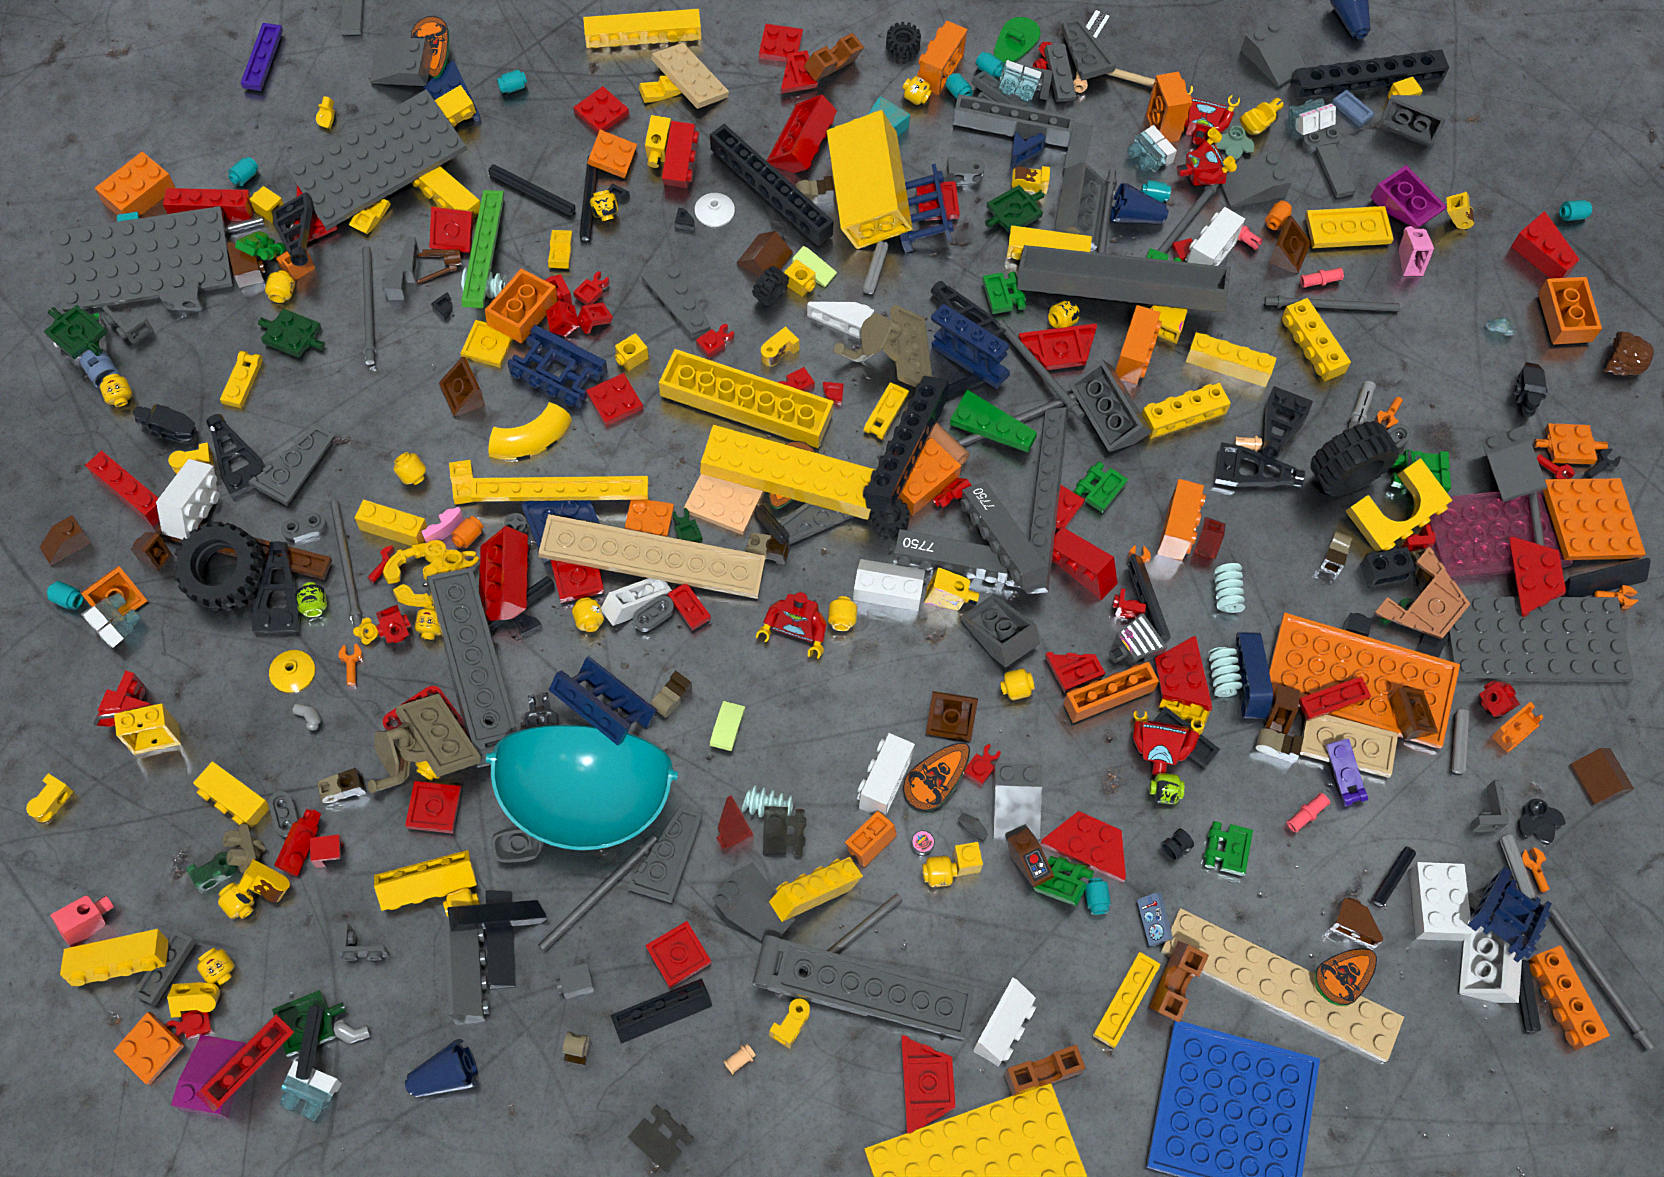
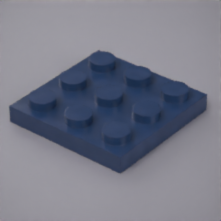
M590 500L528 501L521 504L538 550L540 549L548 514L600 524ZM542 558L543 562H547V561L551 560V559Z

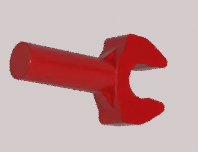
M1541 454L1537 456L1538 463L1552 472L1554 479H1567L1562 474L1570 479L1575 475L1570 465L1557 466Z
M392 545L380 551L382 561L367 577L372 583L383 574L384 567L390 559L389 556L394 552Z

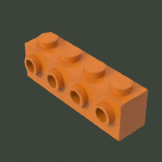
M1149 662L1141 665L1137 664L1121 673H1113L1103 680H1095L1080 689H1072L1066 694L1063 704L1074 723L1153 692L1159 680Z
M1561 945L1539 953L1527 960L1531 974L1537 978L1541 986L1542 995L1552 1006L1555 1019L1561 1023L1565 1031L1566 1040L1573 1046L1575 1051L1610 1036Z

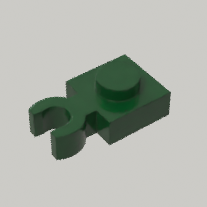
M683 508L684 517H678L676 512H673V520L678 524L674 526L678 539L696 543L702 542L703 538L695 519L689 521L688 509Z

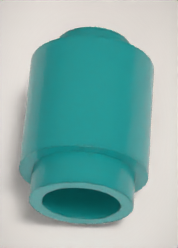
M983 51L975 62L980 71H985L994 78H999L1004 68V62L989 52Z
M517 69L500 75L497 78V83L502 94H510L524 89L527 79L524 72H520Z
M953 73L948 76L945 87L956 100L958 94L973 95L971 85L960 73Z
M251 157L242 158L228 170V178L233 184L243 186L257 174L259 167Z
M1147 180L1146 184H1142L1141 191L1163 203L1164 201H1169L1171 186L1164 182Z
M1586 200L1565 201L1559 208V215L1564 221L1584 220L1590 217L1592 213V205Z
M56 581L47 589L48 600L66 609L76 610L83 603L84 597L80 590L64 582Z
M1102 878L1088 880L1089 883L1086 884L1085 894L1087 908L1090 909L1091 914L1101 915L1110 912L1111 900L1108 882L1103 881Z

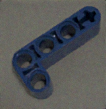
M1237 632L1235 647L1244 689L1241 702L1242 718L1267 719L1273 700V688L1262 635L1255 632Z

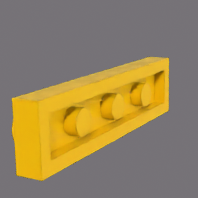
M1141 952L1138 953L1093 1034L1095 1038L1113 1049L1116 1047L1158 971L1160 963Z

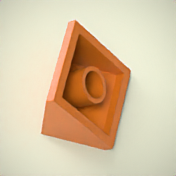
M119 565L81 592L90 606H95L107 619V623H110L112 626L148 601Z

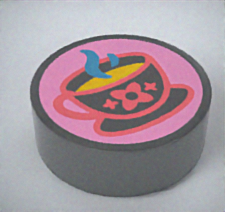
M920 830L912 836L911 847L915 853L927 855L933 850L935 839L930 832Z

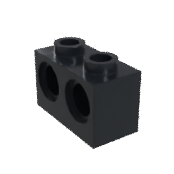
M1393 547L1388 551L1380 553L1372 551L1366 554L1360 564L1369 588L1410 580L1416 572L1408 547L1400 549L1399 547Z

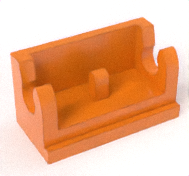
M1531 701L1491 736L1507 753L1540 726L1538 723L1543 720L1542 714L1535 716L1532 713L1535 705Z
M879 811L875 812L845 841L848 852L851 856L855 855L858 858L861 866H867L897 836L895 825Z

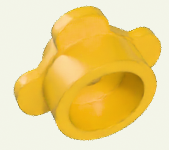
M363 618L362 623L353 629V634L359 636L361 642L365 645L369 644L379 634L376 626L371 623L370 618Z

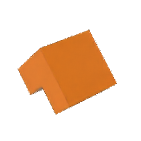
M288 251L276 258L279 266L283 271L289 273L294 281L315 269L308 251V262L303 266L292 264Z

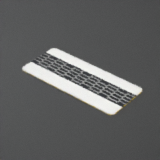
M1097 10L1086 26L1095 38H1097L1109 18V15Z

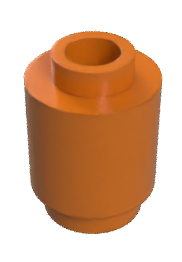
M1286 201L1275 203L1265 218L1268 228L1271 230H1281L1287 217L1292 214V206Z
M474 516L465 518L451 532L453 537L451 540L459 548H468L480 536L484 526Z

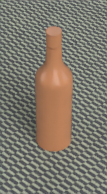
M936 422L928 440L932 437L962 466L969 458L970 453Z

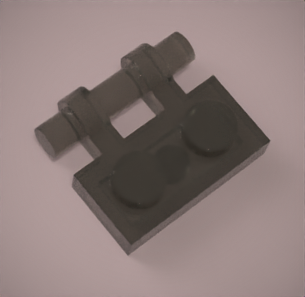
M764 807L763 853L786 854L787 845H791L794 847L793 853L795 855L803 854V847L806 845L804 828L807 823V819L804 817V809H796L795 816H788V807ZM787 826L794 827V835H787Z
M656 1104L650 1110V1113L656 1117L653 1124L644 1118L628 1136V1139L666 1172L682 1154V1151L676 1146L679 1140L689 1145L694 1137L687 1132V1127L683 1124L679 1125L670 1117L671 1113L668 1110H663ZM663 1125L673 1132L669 1139L659 1131Z

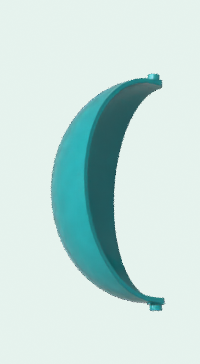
M552 725L520 730L502 738L495 745L492 753L486 754V763L491 765V780L494 794L507 817L531 837L552 846L572 850L607 848L625 842L641 833L659 815L669 795L672 780L677 781L678 771H673L670 757L655 744L640 737L627 734L623 743L617 746L598 729L591 726Z

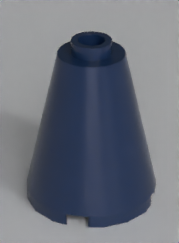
M1330 0L1332 7L1350 35L1357 39L1365 38L1371 30L1369 0Z
M1121 183L1117 188L1113 200H1116L1115 207L1112 206L1110 220L1112 222L1161 224L1163 221H1166L1169 213L1166 204L1128 183Z
M462 1039L454 1040L407 1074V1080H405L407 1092L415 1097L476 1087L478 1080L474 1081V1075L478 1073L469 1047L463 1048L460 1044L464 1042Z

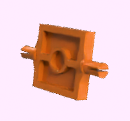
M1548 423L1545 427L1547 438L1534 439L1533 441L1534 448H1547L1553 463L1595 464L1597 461L1595 450L1608 449L1607 441L1602 442L1593 439L1590 425Z

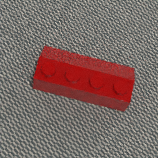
M823 95L797 103L766 161L774 167L791 173L806 171L811 166V161L819 151L821 141L826 137V132L834 121V116L837 112L834 106Z
M508 526L503 527L480 546L479 595L487 621L513 619L527 607L528 535Z

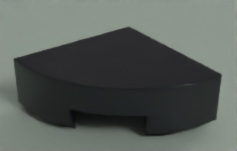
M613 183L608 188L609 193L615 194L617 203L625 201L630 196L629 191Z
M678 207L674 223L675 228L695 231V222L687 210Z
M448 292L431 303L432 308L444 321L450 316L453 304Z
M519 614L513 618L522 637L542 628L541 622L535 617Z

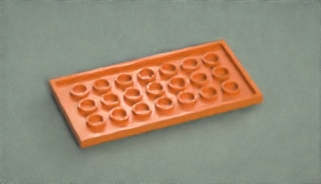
M1284 612L1269 673L1273 694L1279 684L1300 690V698L1362 676L1372 697L1369 700L1326 715L1396 732L1398 737L1401 738L1403 737L1389 698L1401 687L1423 690L1439 733L1412 739L1411 741L1441 749L1444 743L1460 664Z

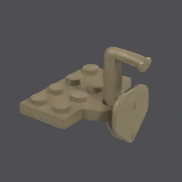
M898 305L890 308L891 320L881 314L874 313L863 322L861 326L862 347L857 351L846 348L843 343H837L833 348L835 354L855 362H862L883 349L887 356L896 362L898 380L914 387L921 383L924 375L932 377L925 318Z
M439 694L396 706V714L402 725L389 731L375 732L374 746L376 753L390 776L376 781L373 779L369 780L368 790L370 793H375L376 791L403 783L409 777L410 761H427L436 777L480 763L481 756Z

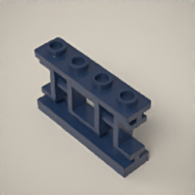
M945 304L941 305L931 315V320L941 327L934 334L936 339L931 343L934 350L972 374L978 375L980 379L996 389L1010 376V370L1000 364L1007 356L1008 343Z
M534 325L530 330L531 336L526 338L527 345L531 347L530 351L524 359L514 354L513 360L509 359L507 362L510 374L516 379L521 378L527 381L534 388L544 390L549 396L558 397L567 405L580 409L582 401H585L587 398L586 391L581 388L589 377L599 382L600 376L604 377L608 372L606 360ZM542 347L549 350L545 357L539 355ZM554 359L567 366L559 377L546 371ZM533 361L539 364L535 371L528 368ZM577 365L585 368L581 375L574 373ZM568 379L575 382L571 390L564 387Z
M1504 866L1489 882L1468 926L1475 932L1481 926L1484 928L1483 932L1486 935L1493 931L1510 945L1508 952L1511 954L1513 952L1516 953L1513 960L1518 963L1523 957L1528 959L1535 951L1536 947L1534 945L1541 938L1539 934L1545 928V922L1551 915L1549 909L1552 903L1547 900L1542 905L1539 897L1532 900L1515 887L1517 881L1514 878L1512 880L1509 879L1512 872Z

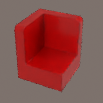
M340 835L310 838V858L316 868L325 867L326 860H334L341 857L340 846H344V842Z

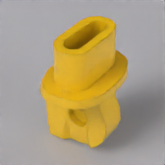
M323 96L322 104H318L320 109L316 115V122L324 128L331 129L335 114L333 109L335 101Z

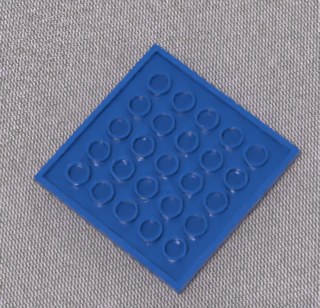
M1174 1020L1146 1168L1177 1177H1302L1320 1058Z

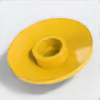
M289 650L281 653L273 660L269 668L271 683L275 688L286 693H294L305 689L315 676L314 661L307 653L300 650ZM289 666H294L291 671H287Z

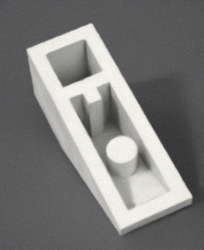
M809 302L807 305L808 317L861 340V326L868 317L874 314V310L869 306L857 302Z
M648 578L609 592L601 607V611L614 626L632 619L634 613L657 596H667L672 589L665 581Z

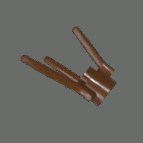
M423 249L422 253H418L419 257H444V263L449 265V267L418 279L417 283L420 284L447 272L456 271L457 266L462 265L459 249Z

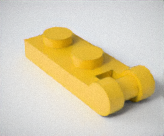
M239 351L237 362L220 398L222 404L237 408L243 407L262 365V355H250L246 351ZM247 363H251L250 367L245 366Z
M890 382L865 424L863 431L868 434L873 433L877 435V438L883 440L908 397L909 390ZM876 421L879 422V423H882V426H881V427L876 426V425H875Z

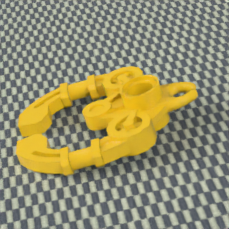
M431 540L427 543L411 545V548L403 551L401 549L397 550V553L386 563L383 575L388 584L399 582L401 579L399 567L406 563L407 558L415 556L416 559L425 556V559L431 563L423 568L425 580L430 575L469 568L479 561V557L476 556L475 551L460 553L457 550L446 549V545L442 541ZM467 556L474 557L471 561H467L465 558ZM405 584L393 589L397 601L402 604L416 607H432L431 595L428 596L427 593L414 594L411 588Z

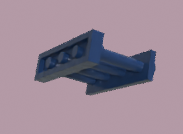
M936 163L932 164L933 175L907 181L905 186L906 190L935 183L937 191L908 198V204L910 207L938 199L940 207L910 215L911 222L915 223L942 215L943 224L900 234L905 253L913 251L912 243L916 239L945 232L948 242L952 241L951 232H954L952 220H948L941 183L944 182L942 170L938 171Z
M590 656L586 657L579 673L573 677H570L563 670L557 672L549 688L551 693L617 746L623 743L633 723L638 721L647 728L657 709ZM586 680L595 688L588 691L580 683ZM604 694L612 702L605 705L596 697ZM618 708H621L626 713H628L629 716L623 719L614 711Z

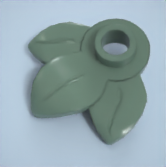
M1238 125L1232 126L1228 129L1227 133L1221 134V141L1215 143L1217 149H1224L1226 156H1233L1235 160L1242 156L1243 151L1253 153L1254 150L1253 141L1246 137L1244 128Z

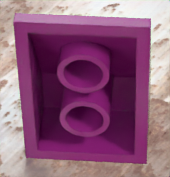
M1407 165L1377 184L1370 196L1378 207H1386L1387 214L1416 229L1447 208Z
M201 1035L178 1080L171 1106L180 1111L228 1119L236 1091L214 1112L195 1093L246 1043Z

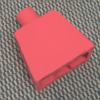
M87 895L52 913L50 916L69 947H75L105 926L106 923L102 915L114 908L107 896L93 903Z

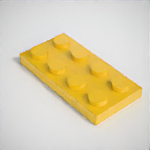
M1385 206L1307 210L1305 214L1312 248L1391 244L1393 241Z

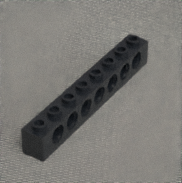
M1442 49L1430 50L1427 52L1393 55L1345 63L1340 62L1308 68L1303 67L1295 69L1291 84L1297 100L1338 95L1346 89L1353 93L1392 87L1393 83L1410 77H1414L1418 84L1444 80L1450 67Z
M723 124L710 134V150L818 247L833 236L834 221L726 124Z
M924 375L921 383L917 384L914 396L909 399L906 412L902 413L899 426H896L894 429L892 440H889L884 456H880L878 467L872 472L869 485H866L864 488L863 498L866 499V507L868 509L887 513L893 512L948 400L949 383L947 379Z

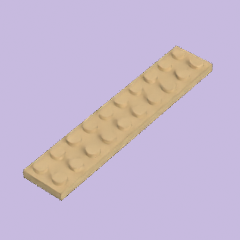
M550 514L547 517L538 553L540 558L677 584H688L693 587L756 599L758 598L766 557L749 552Z
M1181 908L1178 910L1171 926L1173 940L1164 942L1161 953L1171 957L1178 941L1209 954L1202 973L1383 1062L1389 1060L1404 1016L1362 996L1348 1006H1336L1321 996L1316 988L1315 973Z

